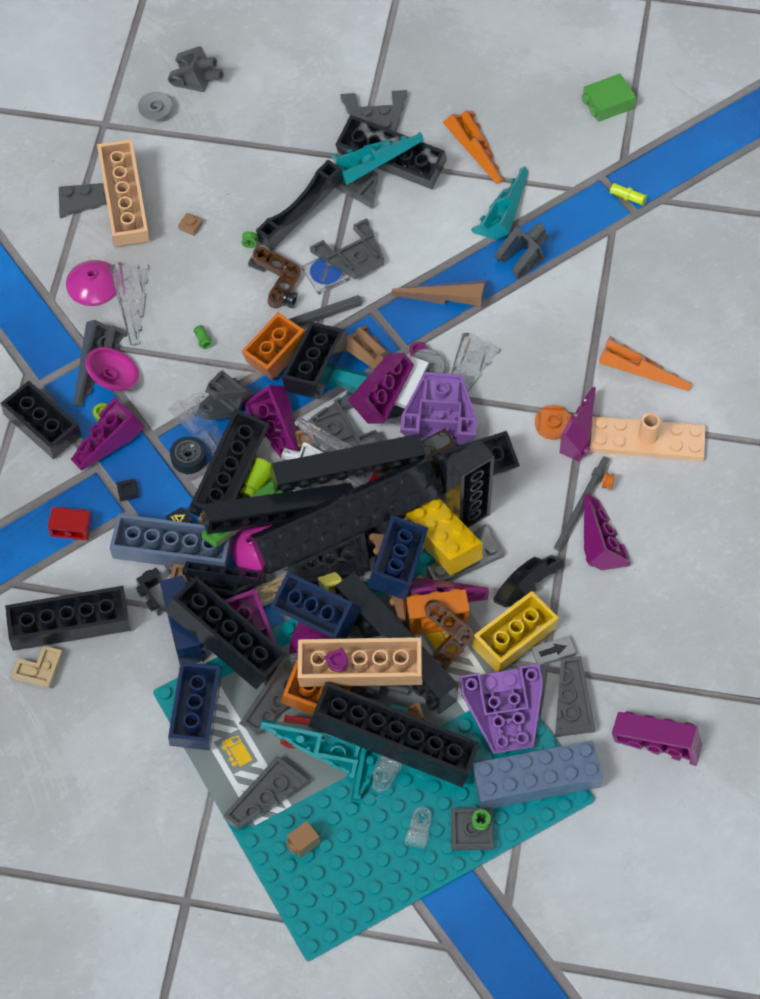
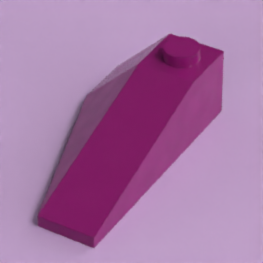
M417 577L412 580L408 597L414 594L426 595L435 591L449 592L452 589H466L469 603L488 600L489 588Z

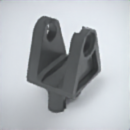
M198 46L177 54L175 61L179 64V69L170 72L168 82L175 87L204 92L210 80H222L224 73L222 69L213 70V68L217 67L216 57L207 58L202 47Z
M539 222L528 233H524L516 226L497 250L494 258L498 262L504 263L524 248L526 252L512 269L516 278L523 277L545 260L540 246L549 238L545 233L546 229Z
M222 370L207 384L205 393L209 395L200 403L197 413L200 417L207 420L231 418L234 409L240 410L242 403L252 398L253 393L248 388L244 389L240 385L239 380H236L237 378H231Z

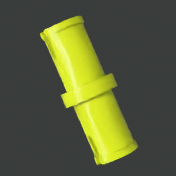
M613 183L610 189V194L642 206L647 198L646 194L644 195L634 191L631 187L626 188L616 183Z

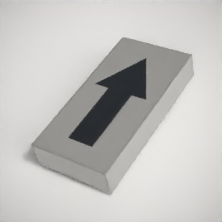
M569 636L531 647L536 664H539L540 667L560 661L561 658L576 655Z

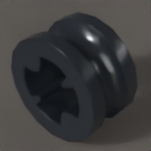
M287 290L282 304L293 308L298 294Z

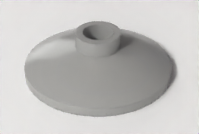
M151 92L139 100L138 110L147 119L159 120L171 112L172 101L164 93Z

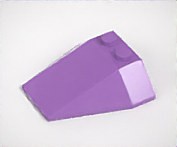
M424 372L402 413L400 433L405 436L420 434L422 441L446 428L456 446L475 439L477 418L462 374Z

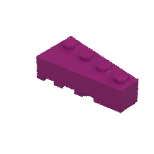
M405 353L387 354L347 401L368 424L385 423L414 366L413 362Z
M618 711L612 730L616 743L640 750L642 747H646L653 754L667 753L672 756L671 759L679 761L680 758L690 760L689 764L697 766L702 742L698 726L690 722L679 723L672 719L662 720L651 715L641 716L629 711L625 713Z

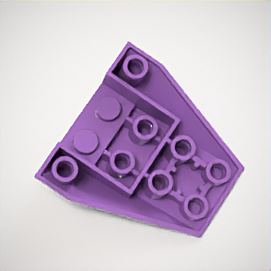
M539 664L481 675L477 673L459 676L462 696L493 754L534 747L543 686Z

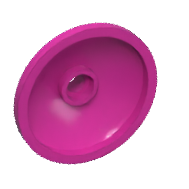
M88 260L76 265L66 278V289L69 296L75 302L85 306H98L110 301L120 288V277L117 270L111 264L101 260Z
M100 347L90 351L86 357V370L90 377L100 386L113 391H126L136 385L139 378L138 368L124 353L116 349Z
M272 525L241 529L236 533L232 543L231 554L234 563L239 568L263 571L249 536Z

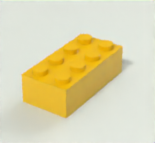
M439 497L406 513V520L428 527L423 547L450 576L483 558L482 542Z
M531 591L474 634L471 647L495 672L503 671L530 650L531 647H534L552 633L557 627L559 617Z

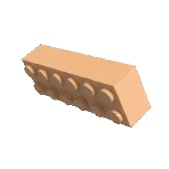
M132 139L97 144L114 247L149 242Z
M421 637L298 640L299 686H324L325 682L336 686L422 685ZM343 647L348 657V667L342 672H334L329 668L324 656Z

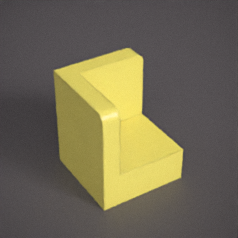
M334 572L318 577L317 580L319 587L336 594L335 586L342 581V578Z

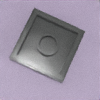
M492 808L451 809L452 851L494 850ZM479 809L486 810L491 816L490 826L484 831L476 830L472 825L473 813ZM479 816L477 823L480 824L481 822V824H484L485 817L481 818V816Z

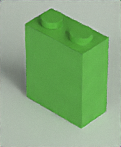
M621 73L584 86L582 95L583 103L587 104L591 115L595 116L598 122L635 109L637 98Z

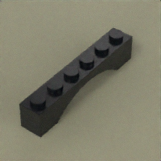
M328 159L315 172L302 194L288 208L273 217L267 218L256 229L258 241L272 251L343 181L342 169Z

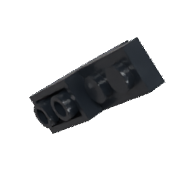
M549 555L544 559L532 557L518 567L502 584L493 598L494 603L505 608L510 607L531 591H536L534 583L542 581L543 578L556 573L564 567L563 559L554 555Z

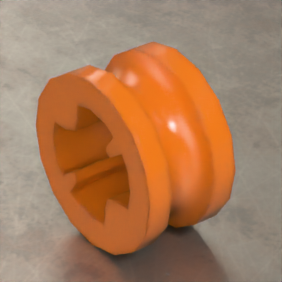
M605 472L601 488L607 487L608 490L612 489L615 478L614 473L609 475L608 472Z

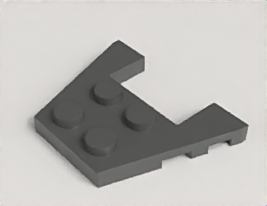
M407 90L392 91V105L357 107L356 93L340 94V97L349 115L396 132L400 115L404 108V102L407 98Z
M367 218L353 225V230L361 239L336 252L322 240L310 246V252L353 279H357L384 265V257L378 243L374 239V233L370 229Z
M347 391L346 395L342 398L339 397L334 400L331 406L325 407L308 419V425L324 452L382 441L376 430L360 436L356 434L344 413L345 410L353 408L347 401L353 394L350 391Z

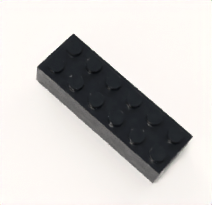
M350 115L335 145L338 153L343 155L347 154V150L350 149L354 152L364 148L366 145L386 140L391 142L399 141L405 135ZM420 142L377 168L433 189L447 161L445 150Z
M236 408L234 409L190 504L189 513L200 517L203 504L236 499L266 434L269 423Z
M481 439L475 443L468 444L460 452H454L447 460L446 506L467 528L488 517L491 509L494 455Z
M197 576L172 598L165 612L256 690L276 670L287 655Z
M124 586L5 605L9 642L13 651L131 631Z

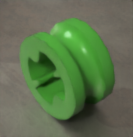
M251 231L244 232L242 234V245L246 248L256 247L257 234Z
M479 809L473 813L472 825L476 830H486L490 826L491 816L486 810ZM479 816H481V818L485 817L484 824H481V822L480 824L477 823Z

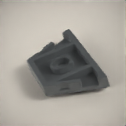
M372 170L348 185L342 181L336 189L372 208L378 183V173Z

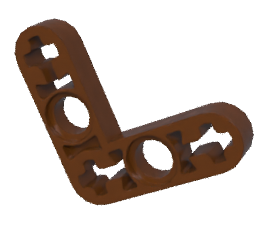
M257 247L253 251V262L280 276L267 299L270 307L280 308L283 305L282 301L286 291L292 290L298 281L301 268L292 261L265 247ZM279 261L281 266L274 267L272 262ZM285 282L289 285V288L282 289L279 284ZM279 293V300L273 301V298L275 299Z
M432 599L426 602L424 606L426 616L450 634L432 656L437 661L442 659V667L447 670L473 639L474 632L466 621L438 600ZM431 606H432L433 608L437 606L438 612L441 613V616H440V617H439V615H438L436 612H434V611H433L432 613H430V612H431V611H430V607H431ZM446 617H453L455 619L451 626L444 624ZM461 630H463V631H466V630H467L468 635H467V636H466V635H463V636L461 637L460 631H461ZM454 637H456L457 639L460 638V641L462 643L460 644L456 639H454ZM454 643L457 645L456 651L452 653L447 652V645Z

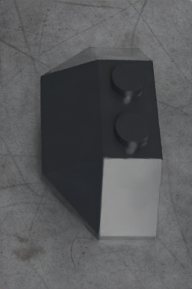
M186 561L182 569L183 575L189 582L197 576L216 594L226 598L250 591L260 584L263 577V571Z

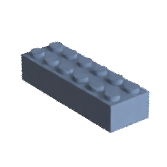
M118 514L110 551L113 559L165 566H173L174 563L185 565L186 561L228 567L234 538L231 536L215 548L202 538V532L206 530L204 525Z
M593 740L473 763L471 772L480 808H497L601 788L603 782V775Z

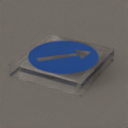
M320 258L301 266L302 271L318 295L350 281V276Z

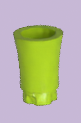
M254 458L251 469L239 492L243 498L252 496L269 483L272 479L270 474L271 463L261 458Z

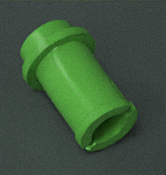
M203 325L195 327L193 331L199 341V347L203 349L211 347L212 338L208 336Z

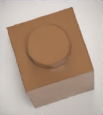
M306 821L287 835L288 844L286 846L293 855L297 854L299 858H302L320 844V837Z

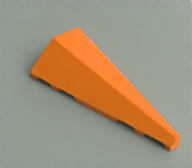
M466 110L461 115L451 114L442 123L496 184L504 181V178L497 171L499 169L498 165L492 161L494 155L487 139L479 130L481 128L480 123H476L474 120L475 112Z
M611 336L608 338L599 358L600 364L689 391L691 388V382L678 377L675 373L671 374L663 370L664 367L641 353L629 349V346L625 344L621 345L615 342V338Z

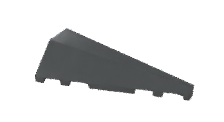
M96 320L86 322L74 406L82 407L84 405V400L92 392V387L95 384V381L90 377L85 367V360L89 352L100 347L117 350L120 346L119 343L127 335V331L114 325L107 326Z

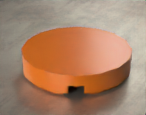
M545 406L536 414L534 423L536 431L546 439H561L562 432L569 422L571 415L561 406Z

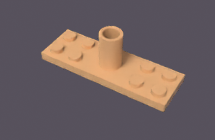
M646 413L641 420L592 416L590 452L695 461L704 460L705 425L660 422L659 416L655 413Z

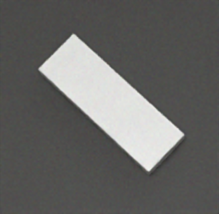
M411 356L410 360L414 366L394 405L406 408L424 372H426L429 362Z

